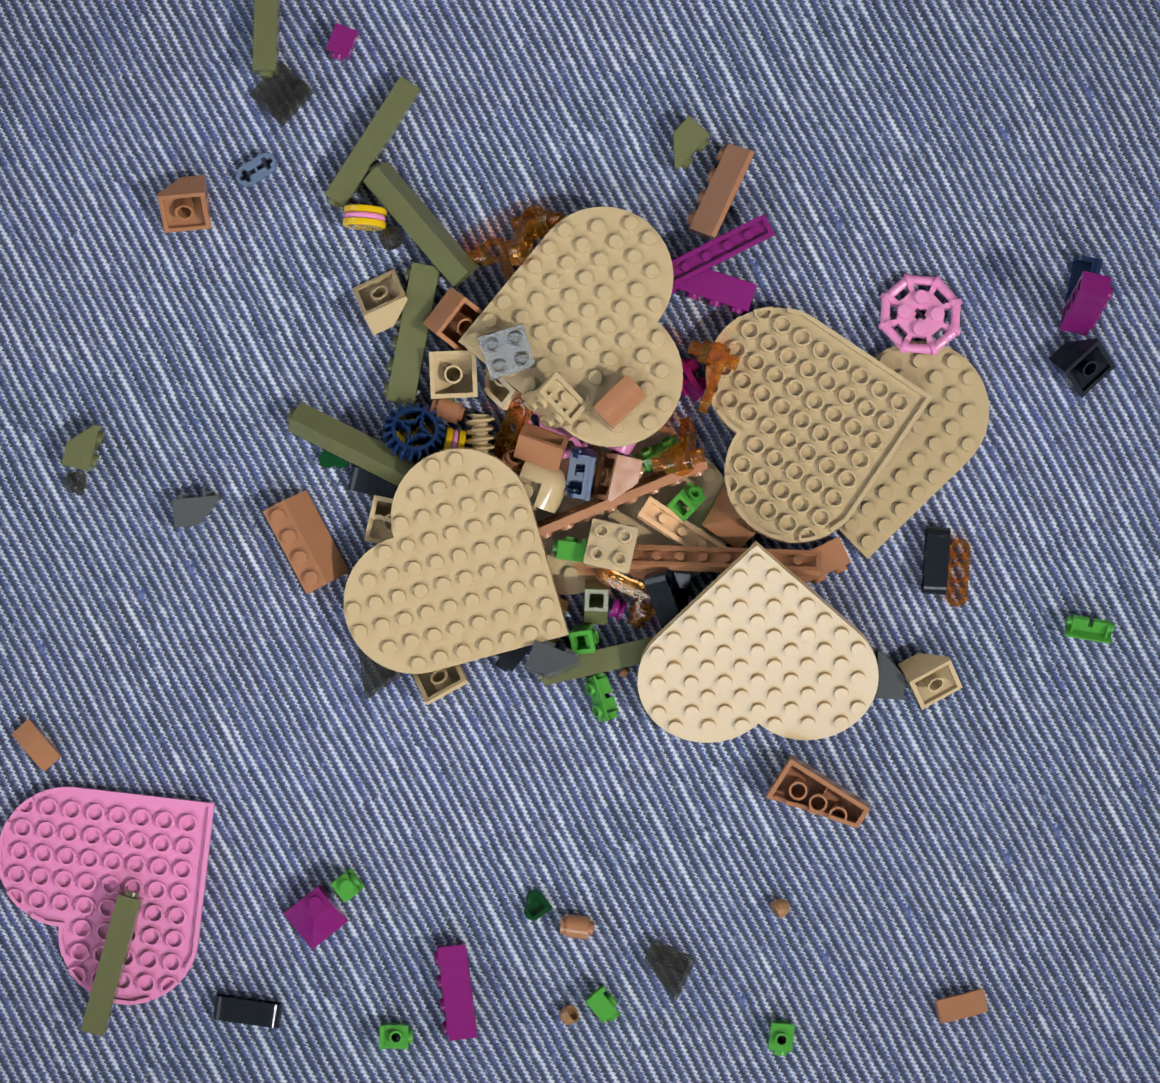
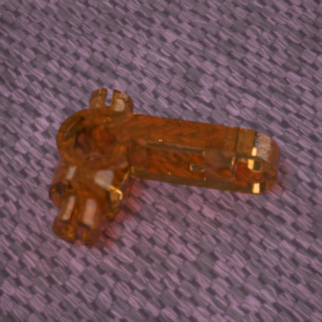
M533 205L526 208L521 216L513 217L512 227L515 233L509 246V259L513 266L524 265V261L529 256L535 238L545 236L558 222L564 219L563 212L554 213L552 209H543L540 205Z
M503 237L476 244L477 249L466 251L469 257H474L471 259L475 264L481 262L482 267L501 263L507 283L514 274L508 254L519 252V248L516 245L515 237L504 241ZM492 245L501 247L502 251L498 257H492L488 254V250Z
M692 339L687 353L697 356V362L713 369L698 408L699 412L707 414L724 368L727 367L736 371L741 357L730 354L731 349L720 342H711L705 339L703 343ZM718 351L722 354L723 358L719 361H714L710 358V353Z
M691 416L681 418L680 443L673 444L666 451H662L661 457L651 458L654 473L664 470L666 474L673 473L676 476H684L694 470L695 463L705 462L703 448L699 447L696 449V431Z
M602 568L598 569L595 576L600 582L634 597V601L629 608L631 616L627 623L632 627L636 624L635 628L640 629L644 621L648 622L652 615L655 614L652 602L649 604L641 603L643 599H650L645 584L619 572Z

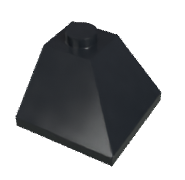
M1097 338L1066 342L1048 358L1056 371L1081 398L1116 367Z

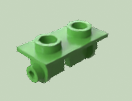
M675 434L663 437L659 443L653 446L642 448L639 453L635 454L636 459L643 460V473L646 471L649 473L663 466L660 460L661 457L664 456L666 462L669 463L681 457L685 450L680 439Z
M1076 614L1068 615L1065 618L1066 637L1111 644V632L1114 631L1115 623H1111L1110 620L1094 618L1093 622H1089L1090 617L1078 616Z
M604 672L585 678V689L587 694L591 696L593 714L598 721L604 722L618 717L617 712L619 711L614 696L605 697V694L612 692L608 677L604 675Z

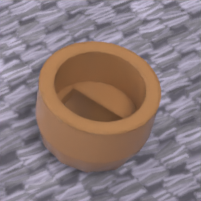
M776 899L770 903L773 912L779 919L786 916L790 911V905L785 899Z
M568 1005L560 1010L559 1019L563 1020V1024L571 1025L578 1022L579 1013L573 1005Z

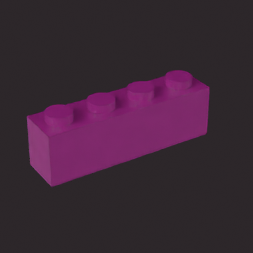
M708 269L673 287L672 293L675 294L677 290L685 293L684 297L698 301V298L708 300L707 304L720 308L721 305L730 307V312L742 315L743 312L748 313L757 284Z
M1083 271L1063 308L1059 330L1087 336L1090 329L1095 328L1097 319L1100 320L1102 310L1106 309L1108 301L1112 298L1114 287L1110 286L1112 277Z
M466 942L438 945L437 952H434L435 966H440L441 975H437L438 989L443 990V998H440L441 1012L446 1014V1021L442 1022L444 1035H448L449 1041L477 1038L478 1033Z

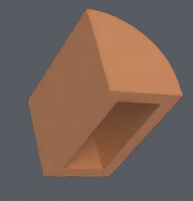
M626 375L593 406V409L614 429L647 396Z
M525 422L519 434L513 457L558 472L570 437Z

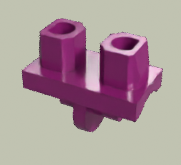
M693 357L685 361L684 359L681 360L683 368L681 395L682 397L688 395L691 401L695 402L705 395L707 389L706 377L703 376L697 380L693 375V372L699 369V364Z

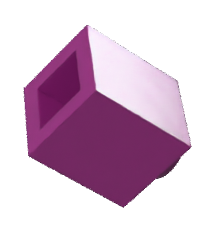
M336 23L326 47L327 52L330 53L329 57L343 62V59L349 61L359 38L358 31Z

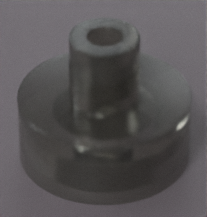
M386 226L379 235V241L384 249L394 250L403 243L404 236L398 227Z
M76 471L68 474L64 478L63 483L68 492L81 496L85 493L84 489L88 486L89 481L84 472Z

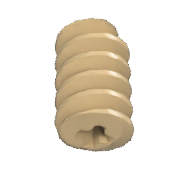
M466 414V416L472 418L465 422V425L472 427V429L466 430V434L472 436V438L465 440V443L471 445V448L486 453L488 450L495 448V445L488 443L489 440L495 439L494 435L488 434L489 431L495 429L494 426L488 424V422L495 420V417L487 414Z

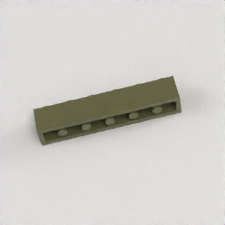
M412 262V266L407 267L405 281L409 282L407 290H404L408 300L403 308V313L400 314L396 322V327H400L398 336L393 338L392 350H395L394 359H389L387 369L391 376L390 381L385 382L383 395L387 396L386 401L407 405L410 401L412 406H415L430 330L423 323L434 309L440 271L435 266Z

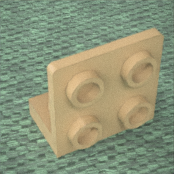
M557 371L552 372L539 389L525 392L520 396L525 401L524 405L540 417V421L544 426L551 429L572 425L588 406Z
M593 518L583 564L628 574L639 528Z

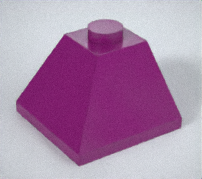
M320 884L283 913L311 949H314L349 921Z

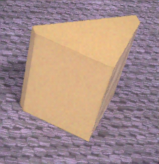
M460 664L433 672L412 674L427 705L469 683V679Z

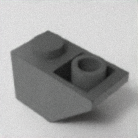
M215 491L201 492V497H192V493L178 494V499H172L174 526L178 528L202 525L221 502V495H215Z
M536 640L525 668L529 672L550 679L580 665V658L577 657L576 652L564 648L562 651L555 648L556 645L550 641L539 642Z
M876 651L875 657L878 664L879 680L874 698L904 700L905 676L882 651Z

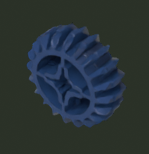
M410 401L407 403L406 408L400 404L398 411L392 409L390 412L391 416L385 418L386 424L383 425L382 429L385 432L383 434V441H387V449L392 448V456L400 454L399 460L402 461L406 457L409 464L412 463L413 459L419 462L422 460V457L425 458L432 453L438 452V449L443 448L444 443L442 441L446 438V434L443 433L446 426L441 424L443 421L442 416L436 417V409L430 412L428 404L421 408L420 402H417L416 406H412ZM423 423L430 427L433 435L423 427ZM418 427V431L416 432V434H413L410 438L412 431H416ZM396 431L400 432V435L406 439L405 443L398 438Z

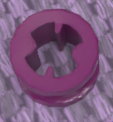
M616 598L608 617L614 616L619 621L627 602L621 603Z

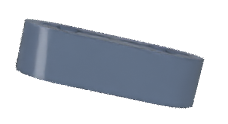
M270 153L258 155L237 170V182L243 187L254 186L276 171L277 160ZM262 159H272L273 162L270 163V169L267 170L264 167L258 171L257 168L263 164ZM246 170L250 173L255 170L256 173L250 176L251 181L247 182L246 180L241 181L243 171Z

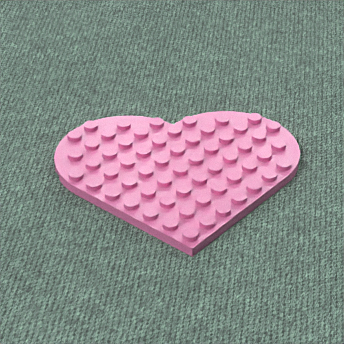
M72 786L47 789L24 801L6 821L0 834V879L7 891L6 893L18 908H21L31 918L39 922L59 927L60 952L69 969L68 971L74 980L90 993L117 896L120 892L125 893V890L138 892V896L144 899L115 1004L134 1005L150 1002L165 995L181 982L190 970L197 954L215 803Z

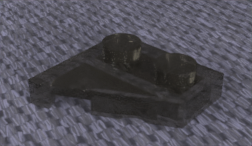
M360 648L358 649L364 697L366 700L404 675L402 672H397L378 664Z
M654 938L644 961L671 993V996L677 1000L696 958Z

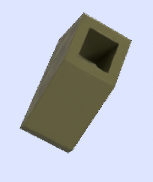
M690 115L673 133L674 169L676 171H679L681 167L685 170L694 161L692 158L693 154L697 150L701 153L710 143L707 140L710 134Z
M94 425L67 441L61 465L92 472L93 468H97L100 457L97 454L98 445L103 444L105 432L102 431L103 427Z
M585 579L584 624L607 625L609 580Z

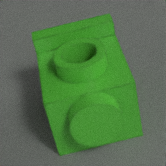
M689 482L667 506L685 521L707 497L703 495V490L700 486ZM679 499L690 508L688 511L678 503Z
M564 536L563 541L554 539L552 553L556 554V559L583 562L587 539H582V543H577L578 538Z
M593 623L575 625L569 632L572 651L576 652L577 655L595 653L596 646L599 643V634L594 629Z
M352 868L331 883V886L344 903L365 887Z
M604 984L585 998V1002L602 1023L607 1020L612 1022L620 1015L616 1007L618 1002L611 993L607 995L604 993L606 991Z
M770 1020L768 1049L773 1050V1055L786 1056L787 1052H792L795 1030L794 1022ZM779 1036H785L786 1041L784 1043H778L777 1038Z
M381 1022L379 1049H408L409 1043H413V1029H409V1023ZM394 1033L400 1035L401 1039L399 1041L392 1039Z

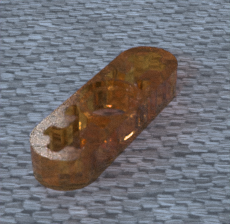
M515 398L511 401L495 439L494 452L499 458H502L503 454L509 450L516 448L519 434L525 422L529 423L533 413L524 405L525 401L522 398ZM512 422L516 425L515 434L511 431Z
M956 539L950 543L945 599L949 605L955 607L962 606L967 601L970 545L963 539ZM958 543H961V546L966 549L965 552L961 553L960 560L965 559V564L960 562L952 563V558L957 559V552H953V547H957ZM955 566H960L964 570V576L959 580L954 579L951 575V571ZM950 582H964V587H958V593L962 594L963 597L958 599L957 603H954V599L950 598V594L955 592V586L950 587Z

